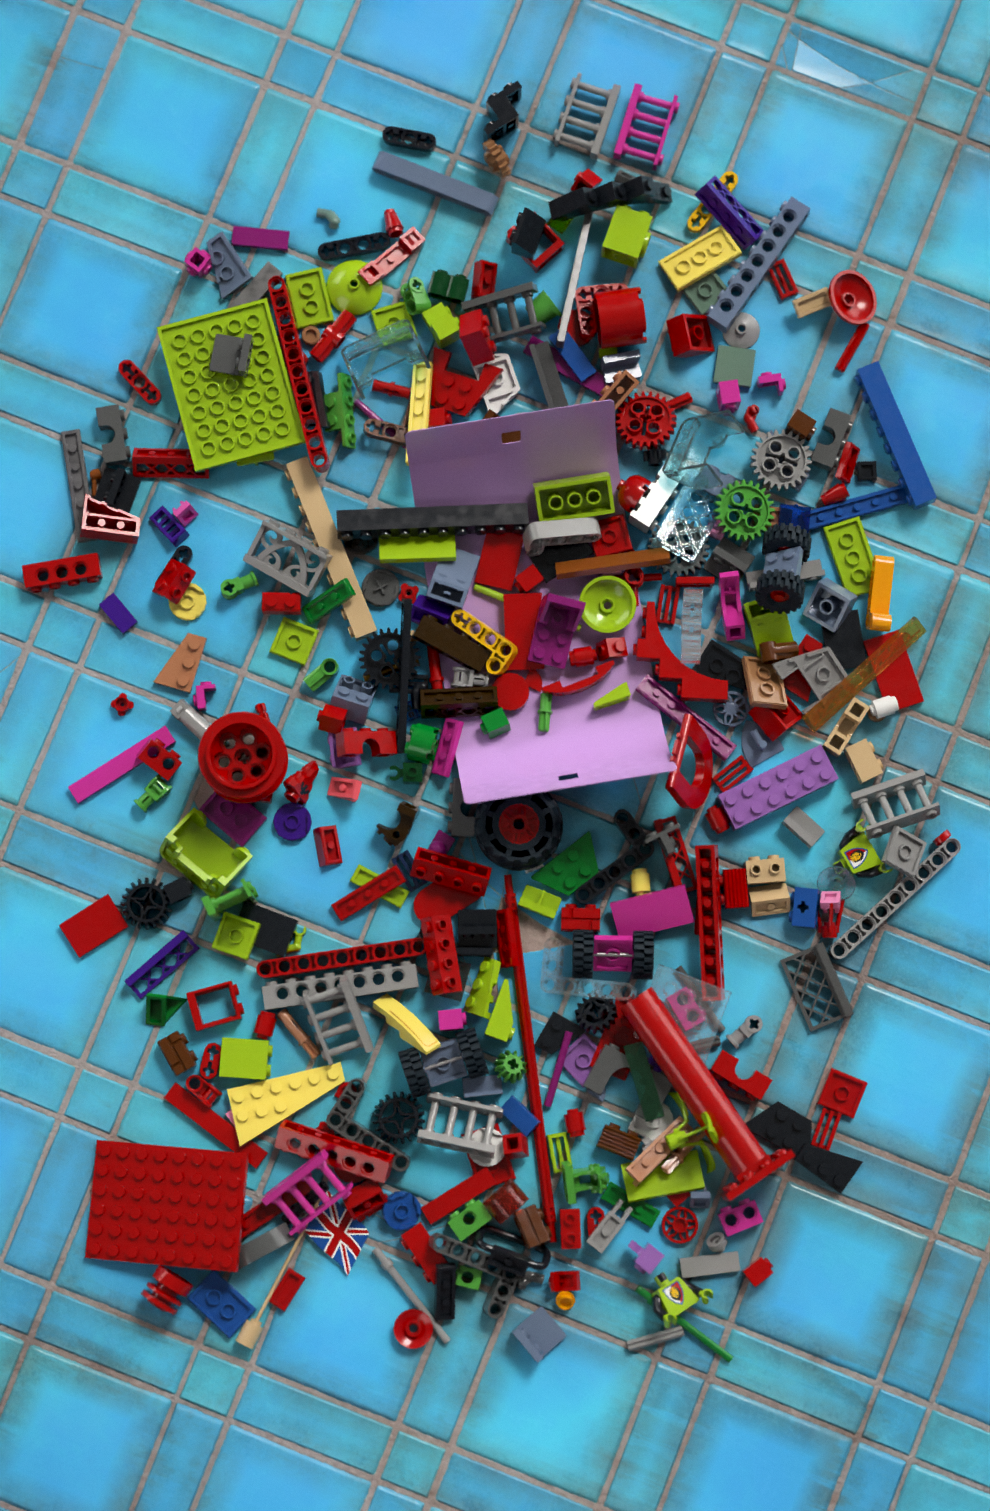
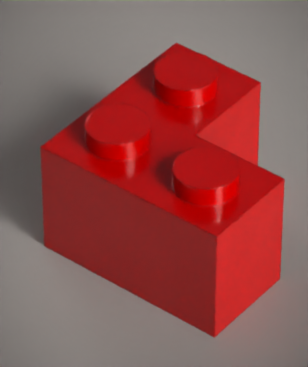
M481 309L460 315V339L473 366L495 360L494 352L497 351L495 342L489 338L488 326H490L488 316L484 315Z

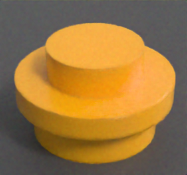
M562 1291L556 1296V1304L562 1310H569L575 1304V1296L569 1291Z

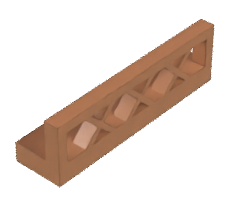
M681 1116L670 1124L625 1169L634 1179L632 1184L635 1187L671 1154L672 1151L666 1143L665 1136L673 1133V1129L684 1122ZM687 1123L680 1131L684 1130L687 1134L694 1129Z

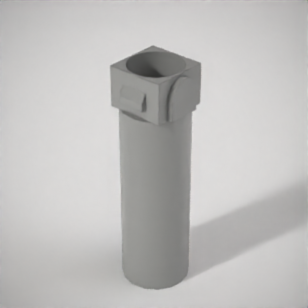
M180 699L170 710L171 714L201 741L204 732L211 724L184 699ZM229 741L225 743L226 748L230 745Z

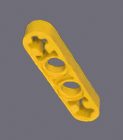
M728 171L719 180L725 185L726 178L732 177L733 184L729 183L726 187L732 193L737 186L738 176L736 173ZM702 203L699 204L687 221V228L692 233H699L713 217L711 213L705 214L702 212V207L704 206ZM700 215L702 218L699 221V227H692V221L695 222Z

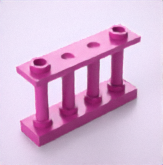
M635 83L613 158L620 160L622 155L629 154L653 161L652 170L656 171L657 166L662 165L664 155L661 154L673 113L677 114L680 103L677 102L678 95H674L673 102L644 95V92H641L642 85ZM645 102L670 110L668 118L665 120L639 112L636 109L637 104ZM638 119L665 127L662 137L633 129L634 127L631 126L632 120L636 121ZM632 136L659 144L657 154L629 147L628 144H625L627 137L631 138Z
M325 1149L321 1150L265 1193L261 1199L266 1206L271 1202L276 1204L293 1224L289 1231L290 1236L296 1232L300 1234L307 1228L306 1224L340 1198L344 1200L352 1193L351 1189L354 1184L350 1182L344 1187L326 1165V1159L329 1154ZM315 1168L320 1169L337 1189L338 1192L329 1198L311 1176V1171ZM301 1179L307 1182L323 1202L316 1209L311 1206L297 1189L296 1183ZM285 1191L291 1192L308 1215L299 1220L281 1199V1194Z

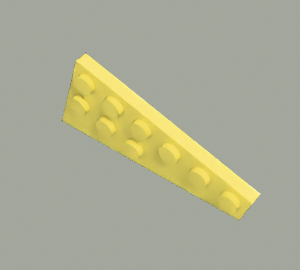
M341 1062L331 1066L326 1065L227 1089L240 1147L344 1083L345 1078Z

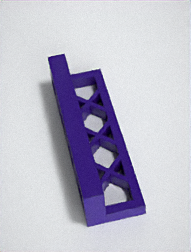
M713 176L694 194L743 250H746L764 231L716 176Z
M182 930L124 982L142 999L200 948ZM188 940L194 948L189 953H180L181 944ZM168 955H177V963L174 966L165 965ZM155 967L163 968L162 976L159 979L151 978V970ZM140 980H148L147 989L140 993L134 985Z

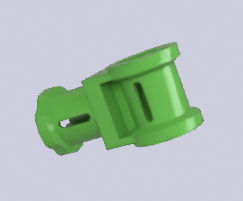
M252 570L250 574L241 578L238 576L234 579L224 580L220 588L222 596L225 599L232 600L237 595L244 593V590L253 586L258 587L259 584ZM230 586L233 592L229 593L226 587Z
M159 774L144 788L146 792L134 800L145 813L154 801L158 803L173 789Z

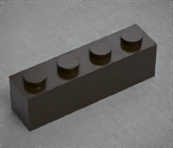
M428 614L421 617L411 636L412 638L460 665L474 670L475 673L481 672L491 653L487 650V647L479 642L476 644L470 641L471 637L464 633L460 635L454 632L455 629L448 624L443 626L432 615Z

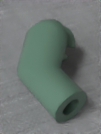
M322 208L317 209L316 217L327 219L330 222V229L336 230L339 228L340 218L334 211Z

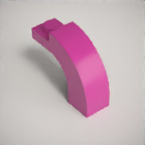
M738 571L719 573V598L726 641L746 639L745 622L740 601Z

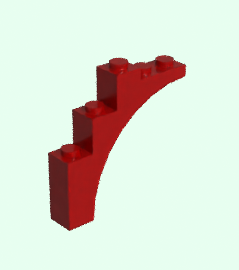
M647 601V605L643 607L642 618H646V626H642L641 637H645V639L638 638L637 644H633V655H636V661L659 662V664H655V675H658V681L681 682V684L677 685V695H681V701L726 703L728 681L713 679L699 674L683 664L668 648L659 631L655 614V602Z

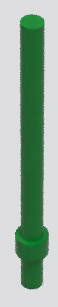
M638 1285L635 1292L646 1299V1303L652 1306V1294ZM680 1315L676 1316V1323L682 1326V1328L728 1363L732 1360L733 1356Z

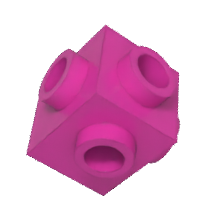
M195 247L184 259L186 271L193 277L197 275L202 278L203 275H207L212 269L211 255L205 250Z

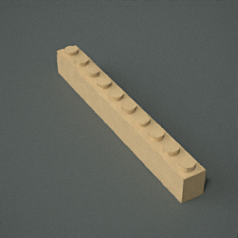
M305 456L287 463V470L284 472L288 481L292 480L294 487L291 489L295 499H300L301 505H298L302 516L306 515L308 522L305 524L308 532H313L314 534L313 544L316 547L322 546L329 550L328 554L333 556L327 565L329 574L326 576L330 586L335 585L344 578H348L356 593L355 596L342 604L343 609L340 610L343 619H348L350 626L347 629L351 638L355 637L356 641L372 636L373 632L377 634V628L342 541L337 538L336 526L308 457Z

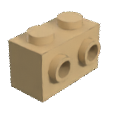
M866 738L843 750L860 785L883 773V764L879 758L876 759L873 753L875 748L871 741L868 742Z
M779 855L767 856L768 859L761 860L760 856L748 857V861L744 862L747 885L785 882L784 858H779Z

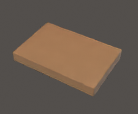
M743 656L741 660L750 706L786 710L788 703L784 683L772 664H762L761 657Z

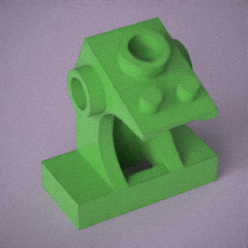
M569 1161L561 1162L565 1200L568 1204H576L575 1194L577 1192L591 1190V1193L602 1194L604 1189H607L609 1173H606L605 1166L590 1164L586 1168L573 1169ZM590 1175V1182L580 1184L579 1176Z

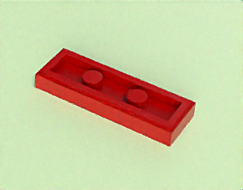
M512 908L497 910V940L501 968L519 966Z

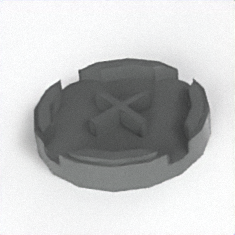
M376 569L368 573L363 580L362 592L364 598L374 606H388L399 595V581L394 573L387 569Z

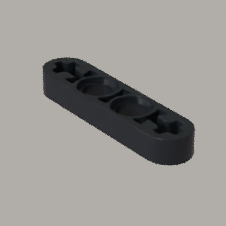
M378 232L326 242L319 246L318 256L322 261H333L381 252L389 248L390 238L386 233ZM379 238L387 240L383 246L380 243H374L375 248H372L370 239H373V242H378ZM360 241H367L369 246L367 249L362 250L358 247V243ZM347 244L350 246V251L342 253L339 250L340 246ZM333 246H336L338 255H335V252L332 251L334 250ZM324 248H327L328 251H332L329 252V256H325V254L322 253L324 252Z

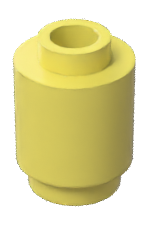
M633 869L630 875L632 894L639 896L650 893V874L647 873V869Z

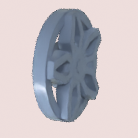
M728 691L730 701L724 703V705L714 703L713 714L720 724L727 727H735L743 723L747 718L749 705L742 694ZM730 695H736L738 696V698L732 701V697ZM742 699V702L737 705L736 701ZM743 704H745L746 708L745 713L742 709H739ZM722 707L723 711H719L716 709ZM740 712L744 717L737 715V713ZM717 713L725 714L724 721L718 717ZM727 716H728V717H731V719L729 720L728 723H727ZM733 716H735V718L741 719L736 723H731L734 719Z

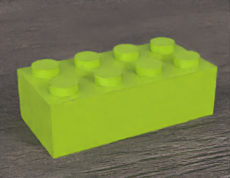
M608 471L533 483L538 522L586 518L615 513L611 478Z

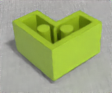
M442 302L422 313V318L440 349L460 339V321L457 317L453 318L448 306L444 307Z

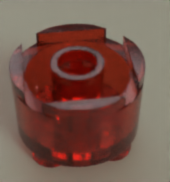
M510 1178L482 1204L496 1221L501 1224L514 1214L518 1208L523 1206L529 1198L516 1182Z

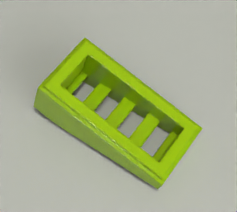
M627 682L622 683L595 701L593 709L597 711L630 700L631 693Z

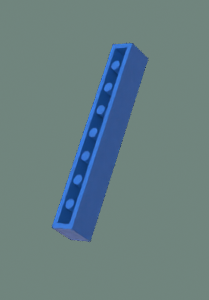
M879 361L857 369L856 376H854L856 385L860 386L863 391L861 394L865 404L868 403L869 415L878 426L876 427L877 434L884 440L885 444H883L886 454H890L893 471H897L899 475V485L901 489H905L907 504L912 506L913 510L934 503L937 496Z

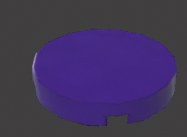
M287 803L277 810L273 823L280 837L288 841H297L307 836L311 830L312 820L310 813L304 806L298 803Z

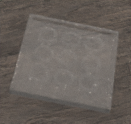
M659 964L650 987L655 990L702 1061L706 1064L732 992ZM634 1030L632 1037L641 1040Z

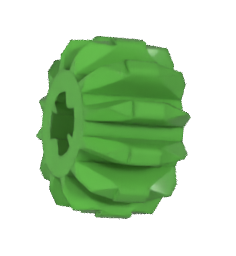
M509 1050L505 1051L504 1054L500 1053L498 1059L494 1061V1064L497 1066L494 1068V1072H499L497 1078L503 1077L504 1083L510 1081L511 1084L515 1083L516 1080L520 1081L523 1078L522 1075L527 1071L524 1068L527 1062L521 1061L523 1055L518 1057L517 1051L511 1054Z

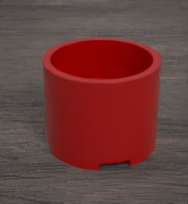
M640 287L594 292V310L600 349L647 343V338L643 337V333L646 332L647 328L644 302L638 296V294H641Z

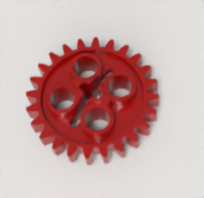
M642 391L641 396L634 393V399L628 396V403L623 401L622 407H618V413L615 415L617 420L615 421V426L618 427L617 433H621V440L626 438V444L628 445L632 442L633 448L640 445V450L646 446L649 451L651 445L658 449L657 443L664 446V439L670 440L669 434L674 435L673 428H676L675 421L677 420V415H674L675 408H671V402L666 403V397L660 400L659 393L655 397L652 396V391L649 392L648 396L645 395L644 391ZM647 406H650L648 420L646 424V433L645 435H642L644 428L643 422H645L646 408ZM641 409L642 412L636 413L634 410ZM654 411H659L661 414L653 415L652 413ZM638 426L639 429L633 430L631 427ZM651 429L658 430L657 432H650Z

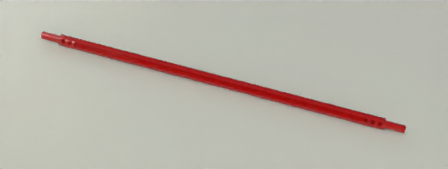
M508 874L504 875L506 890L504 897L506 908H512L519 966H514L513 970L525 1062H527L525 1067L527 1070L531 1113L541 1122L534 1129V1139L544 1221L547 1223L552 1234L550 1242H557L555 1230L556 1214L516 893L513 892L512 876Z

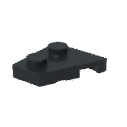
M553 1011L535 1046L552 1055L561 1048L565 1031L573 1032L572 1041L583 1034L585 1029H581L579 1025Z

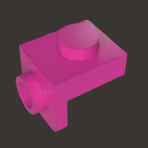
M765 372L757 378L758 388L777 386L778 396H781L784 392L783 390H786L785 378H781V373L772 374V372Z
M207 681L201 682L200 685L196 686V695H193L194 706H198L199 711L207 710L205 692L216 691V685Z

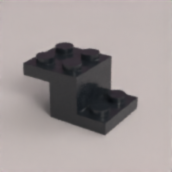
M518 81L508 83L498 94L495 92L487 98L486 114L491 121L483 129L484 142L490 138L496 142L518 128L519 114L512 106L521 99L522 86Z

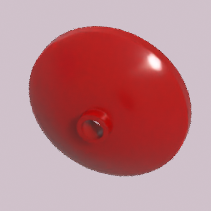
M854 270L841 271L832 278L829 285V300L835 313L843 321L852 325H861L871 320L876 312L877 298L874 288L868 279Z

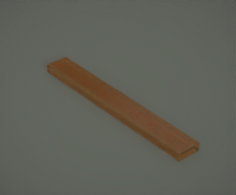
M916 617L911 618L802 717L813 733L927 632Z

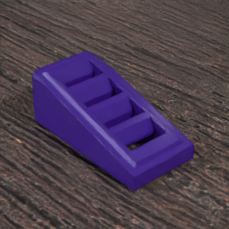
M163 505L149 517L175 547H178L190 535ZM166 514L167 516L158 523L157 521ZM171 519V522L163 528V526ZM176 525L177 527L168 534L167 532Z

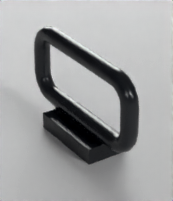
M484 1225L478 1229L475 1243L480 1249L491 1253L487 1264L522 1277L525 1276L528 1267L536 1270H543L548 1267L551 1252L546 1246L535 1249L543 1254L542 1262H536L531 1260V1257L496 1244L493 1246L483 1241L484 1234L490 1233L525 1246L521 1236L489 1225Z

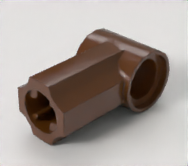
M767 641L759 644L762 664H772L779 660L798 656L799 646L796 641L784 643Z

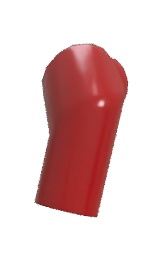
M755 404L746 409L743 417L751 434L759 430L755 422L756 416L759 413V407Z

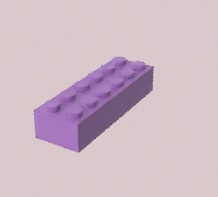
M819 745L719 794L716 798L729 819L733 831H736L837 781L839 778L822 745Z

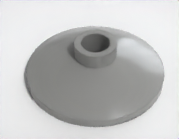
M741 312L727 333L722 332V335L729 346L747 349L758 340L760 327L752 315ZM743 326L745 331L740 332L738 327Z

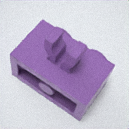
M633 1240L628 1244V1247L637 1253V1256L633 1259L636 1263L634 1267L642 1274L646 1272L651 1274L664 1258V1255L648 1242L643 1248Z

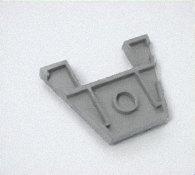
M828 646L772 664L780 679L783 680L798 669L818 700L802 710L812 726L817 723V719L826 711L829 703L838 695L850 679Z

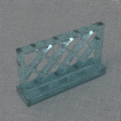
M687 478L651 545L656 548L661 546L693 564L716 522L714 518L718 516V513L709 511L707 504L720 500L693 485L694 481ZM694 492L699 495L701 501L693 503L691 494ZM703 505L706 513L697 514L695 506ZM691 507L693 516L685 517L683 509ZM708 517L710 525L702 526L699 518ZM695 519L698 527L690 529L687 521ZM683 522L686 530L677 532L675 523ZM699 531L702 539L694 541L691 533ZM687 534L690 542L682 544L679 535ZM675 536L678 545L672 546L665 541L667 538ZM692 546L693 556L686 554L683 547Z

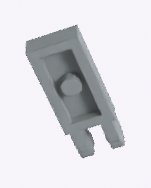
M621 1199L616 1202L611 1211L607 1212L586 1240L589 1245L601 1254L625 1224L624 1221L633 1210L629 1206L621 1218H619L615 1213L622 1206L623 1201Z

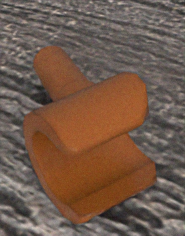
M100 469L90 471L92 496H95L97 492L96 480L102 478Z

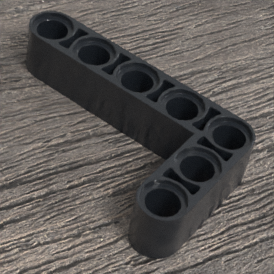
M620 809L615 813L613 822L632 848L578 887L575 892V900L579 904L589 903L650 858L654 852V845L652 843L648 845L650 847L649 854L641 853L640 847L643 845L646 834L630 812L625 809ZM619 814L626 815L627 822L619 823L617 816ZM631 829H635L638 831L639 837L632 839L629 837L628 832ZM627 856H632L635 859V864L628 866L625 864L624 859ZM615 867L619 869V876L612 877L609 874L610 868ZM602 879L604 887L601 889L596 888L594 880ZM581 890L587 891L589 898L581 900L578 897V892Z

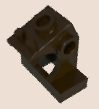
M402 801L397 808L401 816L399 825L395 828H389L379 823L376 825L379 829L376 832L379 835L383 833L385 835L383 839L390 846L393 844L396 847L408 837L421 808ZM396 831L400 833V837L396 836Z

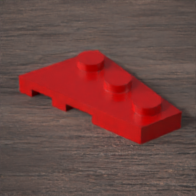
M806 634L799 645L798 655L821 649L823 644ZM797 669L783 679L784 688L808 703L811 688Z

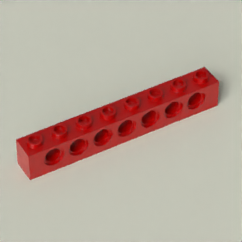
M696 845L702 1001L725 1000L718 845Z

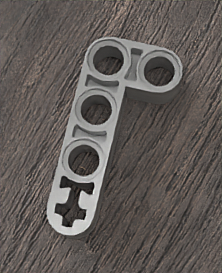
M586 517L530 523L527 525L522 539L526 555L534 557L540 555L545 546L595 542L601 539L602 535L598 519Z

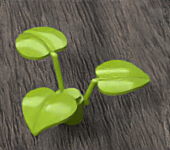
M669 1092L668 1094L674 1099L684 1117V1122L673 1129V1133L665 1136L669 1149L672 1151L678 1147L682 1149L699 1145L706 1161V1173L713 1172L716 1168L715 1160L703 1140L686 1143L688 1137L706 1129L712 1141L718 1143V1136L715 1128L712 1126L707 1112H703L701 1115L706 1126L687 1134L684 1130L680 1131L689 1123V1114L686 1105L678 1093Z

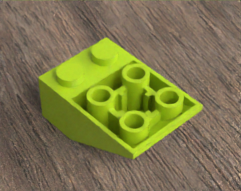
M756 600L743 604L742 609L758 657H761L760 643L767 641H776V643L794 642L788 616L785 612H782V614H778L777 611L771 613L770 609L764 610L763 606H759Z

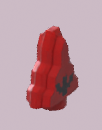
M312 760L303 766L300 771L285 779L283 782L286 788L284 796L293 803L298 802L301 805L307 802L309 799L308 795L312 789V782L319 771L316 761Z

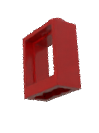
M547 224L543 234L553 244L535 260L522 257L536 273L564 249L565 245ZM515 225L507 231L506 241L509 244L512 230H516Z
M232 981L186 993L196 1031L243 1019L242 1014H245L242 1002L238 1003L237 996L240 995L237 984L233 985ZM229 988L236 1015L204 1024L197 996Z

